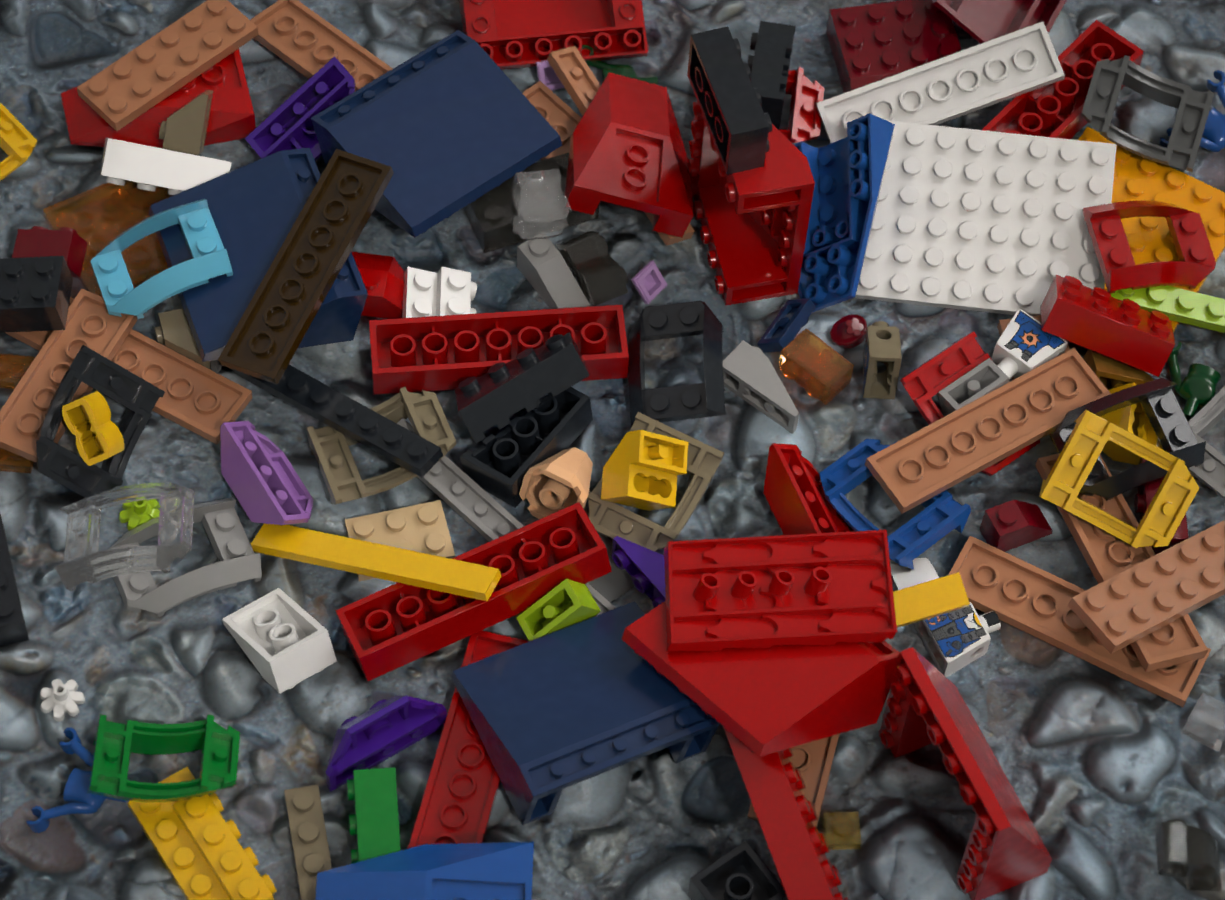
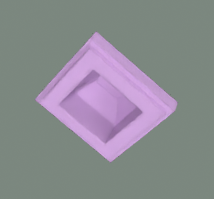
M547 60L536 62L538 82L541 81L550 90L565 88Z
M653 260L649 261L631 279L645 304H649L668 285Z

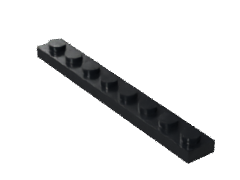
M288 365L278 385L232 369L233 373L422 478L443 457L441 447L291 365Z

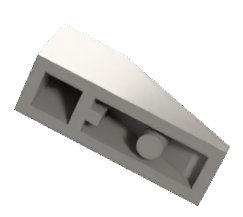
M544 232L517 246V268L550 309L590 307L588 300L563 256Z
M743 340L723 360L724 386L793 434L797 429L799 417L795 404L769 358L765 356L761 349L751 346Z

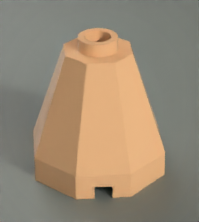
M573 447L565 449L530 467L524 475L519 495L523 501L527 498L530 503L528 510L531 515L542 519L580 502L584 509L589 495L593 463L586 452Z

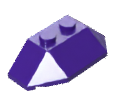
M334 56L252 131L245 140L261 158L279 151L310 148L316 161L322 155L311 118L354 93L355 79Z
M396 695L389 700L383 699L376 702L369 711L359 717L353 716L348 718L336 731L326 768L327 788L330 792L347 783V780L354 779L353 770L371 769L441 729L445 724L447 709L443 704L407 695Z

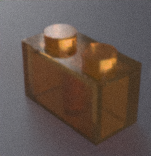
M807 328L781 350L779 369H781L784 376L796 381L805 388L809 396L819 399L825 405L851 383L854 365Z

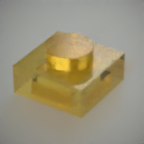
M824 813V836L830 850L860 849L859 813Z

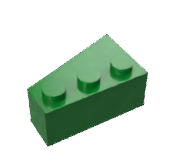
M395 767L353 770L354 779L347 780L348 801L355 800L356 814H349L350 836L357 835L358 849H351L352 863L401 851Z

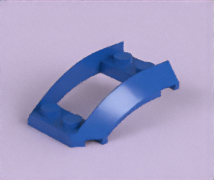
M865 439L819 473L825 498L854 531L879 530L845 497L847 493L872 476V473L865 465L866 459L890 446L880 444L878 439ZM946 490L921 503L925 509L888 536L890 559L901 566L914 569L912 560L953 529L962 534L971 512V507L968 504L961 505Z

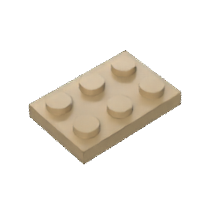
M441 500L345 519L348 538L450 559L455 557ZM357 574L359 582L374 579V577Z

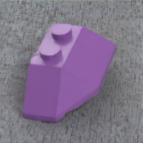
M249 421L223 423L220 427L221 474L251 522L275 525L307 523L311 516L310 513L314 499L284 452L265 435L257 432L255 426Z

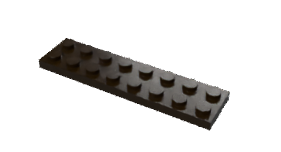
M339 149L335 150L218 358L221 365L278 385L394 174L391 166Z

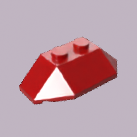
M352 252L368 292L361 316L385 319L402 318L405 271L397 260L392 256Z
M773 443L769 447L763 493L783 535L850 532L845 520L825 498L819 472L810 461L801 455L802 451L798 446Z

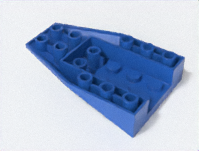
M871 113L848 122L847 137L819 149L804 142L794 144L807 157L815 182L798 287L800 299L810 298L816 306L813 312L855 298L895 126V124Z
M534 842L424 844L318 872L315 900H532Z

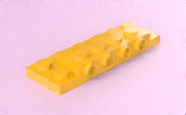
M185 767L158 783L185 782L195 780L189 768ZM215 793L171 802L129 801L127 803L186 900H274L273 894L277 892L274 883L268 874L260 876L255 866L259 865L256 855L249 846L243 849L238 842V839L241 838L240 831L232 819L225 822L220 812L224 811L223 805Z

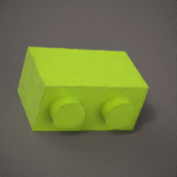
M565 579L516 617L528 640L532 641L592 618L600 613L601 610L586 584Z

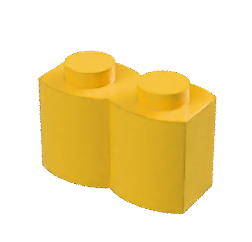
M95 391L62 406L64 422L71 433L76 436L77 450L88 466L124 451L123 436L119 428L111 421L109 405L100 392Z

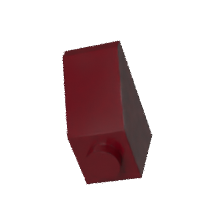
M1014 499L985 510L980 526V532L987 544L1004 552L1048 536L1053 532L1038 505Z

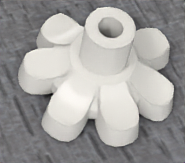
M55 679L52 681L51 689L43 688L41 690L40 698L44 701L41 703L40 709L43 713H49L53 710V720L63 721L65 712L72 717L78 715L79 708L77 704L85 702V696L83 693L76 691L78 684L72 679L67 681L66 684H63L60 679Z

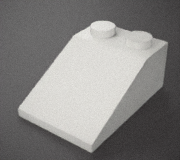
M280 588L271 591L222 619L225 627L263 679L278 693L295 687L301 681L337 662L327 629Z

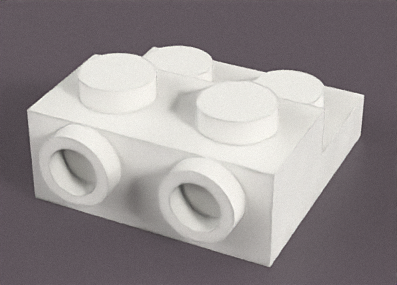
M441 266L439 272L435 273L407 267L404 272L402 318L476 314V309L470 308V305L476 295L477 283L471 282V273Z

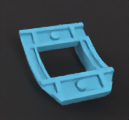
M207 199L174 207L148 217L113 239L90 261L108 314L122 317L121 313L137 316V319L144 318L143 314L164 300L191 288L209 283L208 279L224 274L227 277L233 276L227 250L224 249L208 208ZM180 224L193 259L174 265L134 288L121 252L152 233Z

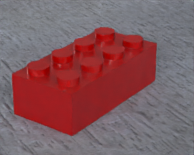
M1055 275L1040 306L1042 331L1158 377L1175 346L1172 321L1169 320L1167 315L1156 310L1149 312L1141 309L1136 302L1129 299L1121 301L1111 297V294L1102 288L1095 287L1091 289L1082 285L1081 281L1072 276L1061 277Z

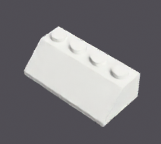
M106 138L100 175L107 176V183L124 186L125 180L138 182V189L155 192L156 186L169 188V195H176L229 173L232 162Z

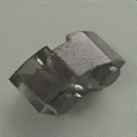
M586 231L556 243L558 251L563 256L573 276L577 277L579 286L590 304L596 306L628 293L626 271L609 255L606 240L599 232Z
M1181 819L1162 822L1155 836L1158 875L1171 876L1182 880L1186 884V890L1221 891L1222 879L1219 845L1216 839L1202 829L1186 825V821Z

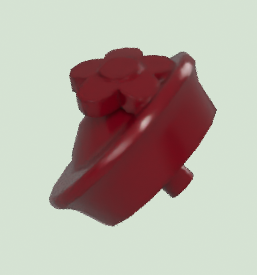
M859 315L842 317L832 326L830 332L832 341L843 348H853L860 345L866 338L867 322Z

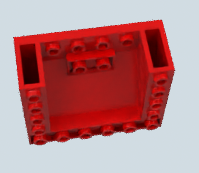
M459 0L464 34L474 39L501 70L535 67L536 62L546 61L550 52L576 46L585 61L643 57L648 55L642 0ZM582 45L592 47L594 54L590 55L591 52L588 49H582Z
M698 101L693 102V112L696 120L691 122L694 140L689 141L692 158L687 160V165L691 177L692 195L695 200L693 202V213L695 219H700L702 224L700 226L701 241L703 244H707L709 251H707L708 265L710 269H715L717 275L714 278L717 294H722L725 306L797 294L815 186L807 157L772 124V132L768 133L770 149L769 152H766L764 166L727 175Z
M666 601L627 626L624 630L622 640L637 655L642 656L655 667L658 673L664 675L675 684L680 692L689 696L705 713L715 718L724 726L727 732L735 735L752 753L757 754L759 757L877 723L891 688L900 653L886 641L836 642L835 645H774L771 648H723L722 651H667Z
M913 647L900 651L879 736L884 747L890 748L895 758L929 744L938 745L944 755L943 762L947 772L950 775H955L960 784L959 790L966 805H971L977 816L957 873V882L964 894L968 893L971 900H982L1047 873L1052 857L957 687Z

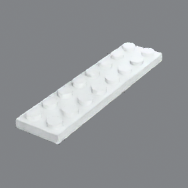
M1042 21L816 103V107L831 144L847 137L848 122L869 113L888 121L938 125L1063 80L1065 74L1045 24Z

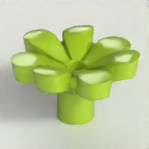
M137 493L134 500L128 498L124 500L122 504L124 510L119 513V521L121 523L128 522L127 529L130 531L143 523L161 516L162 513L158 510L160 504L156 499L147 501L145 493Z

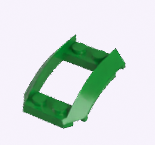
M100 714L93 744L94 753L87 793L134 802H171L200 797L235 786L240 732L229 725L226 730L214 722L213 715H207L205 720L182 724H155L128 719L126 724L106 721L107 715ZM202 750L199 779L177 783H147L127 780L130 753L168 755Z

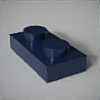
M811 299L787 300L757 343L764 353L783 352L792 346L794 338L800 329L808 323L810 315L816 308Z

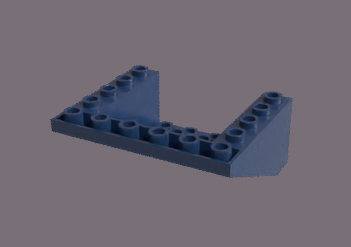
M459 30L311 118L326 166L335 150L339 149L392 167L394 174L375 210L414 238L425 233L434 225L449 218L458 210L476 201L482 195L500 186L506 180L524 171L530 165L562 146L560 135L482 47L474 39Z
M310 148L276 152L150 206L149 215L151 217L174 207L207 199L208 208L224 249L227 250L233 276L220 275L208 279L209 283L178 294L202 362L218 360L321 177ZM180 224L156 232L168 268L193 259ZM350 252L298 348L352 341L354 339L368 292L352 252Z
M635 601L452 671L451 678L522 826L554 813L564 788L668 747L675 763L706 752L720 725L715 718L705 713L695 701L680 692L675 684L664 675L658 673L655 667L642 656L637 655L622 640L625 628L645 615Z

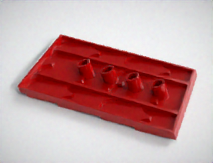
M887 530L668 541L664 548L667 651H722L723 648H771L774 645H835L836 642H884L886 639H893L897 633Z

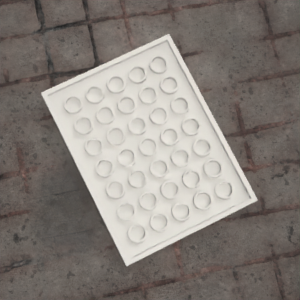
M889 121L895 124L855 298L1015 315L1019 309H1022L1030 316L1041 315L1040 306L1055 275L1061 277L1072 276L1081 281L1082 285L1086 287L1104 289L1105 281L1082 210L1086 207L1112 203L1117 144Z

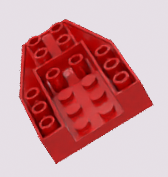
M239 48L118 131L78 95V86L61 93L71 145L104 147L105 139L111 138L163 148L164 140L159 139L162 121H167L171 114L206 90L213 91L204 146L245 139L256 129L255 114Z
M611 72L608 73L571 136L563 208L594 215L601 200L654 214L653 231L680 238L683 237L694 216L691 177L687 165L688 157L666 87Z

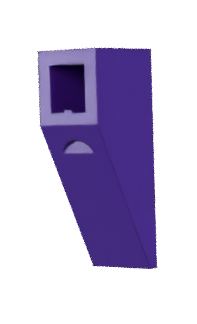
M619 536L613 538L611 556L616 566L628 572L636 589L640 593L645 592L652 600L654 608L666 601L664 555Z

